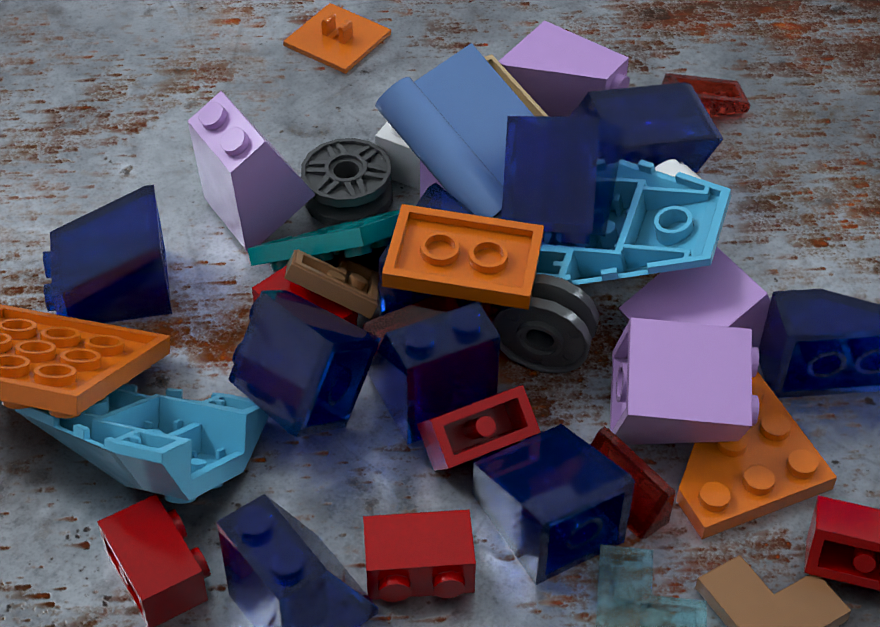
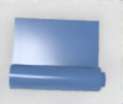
M472 43L416 81H413L410 77L397 81L381 95L375 104L377 110L466 214L511 220L515 215L511 210L551 181L550 174L561 146Z

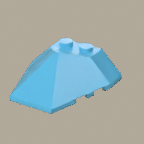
M562 145L550 174L556 202L543 233L536 274L559 277L574 285L710 266L732 196L731 189L678 172L674 177L656 171L654 163L641 159L638 164L620 159L618 158L617 151L605 147Z
M124 384L75 418H56L51 416L48 410L33 407L15 409L17 413L125 487L165 495L164 498L168 502L185 504L194 502L196 497L211 489L222 487L224 482L244 472L271 413V403L214 392L211 398L204 401L183 399V389L173 388L166 389V396L160 394L149 396L137 393L138 385Z

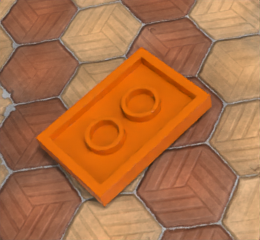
M402 204L382 271V287L529 310L542 246L544 225Z

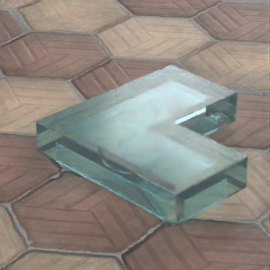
M600 545L595 627H707V601L652 595L653 550Z

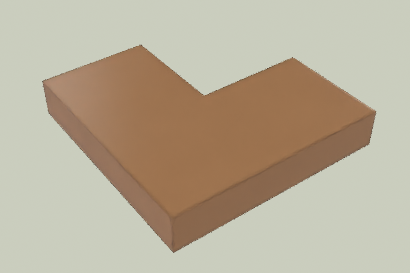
M299 249L294 250L287 264L285 279L369 319L372 318L379 299L380 275L378 272L349 258H345L343 255L338 256L334 266Z
M741 555L698 577L695 586L696 590L727 627H838L848 621L851 613L849 607L822 577L811 574L773 594Z

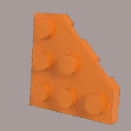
M758 371L756 376L752 377V395H757L759 398V416L756 425L752 426L739 441L694 443L684 471L676 501L701 539L834 488L837 476Z

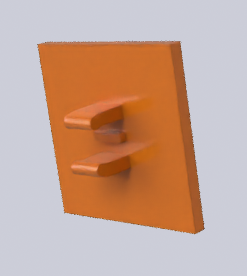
M329 3L283 41V45L346 74L390 36L391 29Z

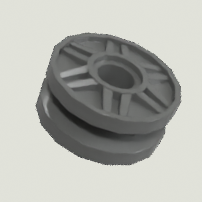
M357 138L335 139L320 144L310 151L301 164V178L316 194L305 204V207L313 218L325 225L332 226L348 221L354 222L385 213L393 201L391 160L384 149L370 141Z
M536 274L529 310L501 306L492 320L491 335L497 347L509 359L527 369L543 373H567L578 369L588 358L591 339L595 336L598 328L599 312L594 301L580 287L563 278Z

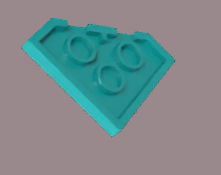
M425 204V205H420V206H419V207L430 208L429 204ZM400 209L354 222L348 221L316 229V231L293 237L287 236L247 248L251 266L270 263L272 271L282 269L288 264L294 250L297 249L322 261L335 258L334 255L345 254V258L370 253L373 248L390 245Z

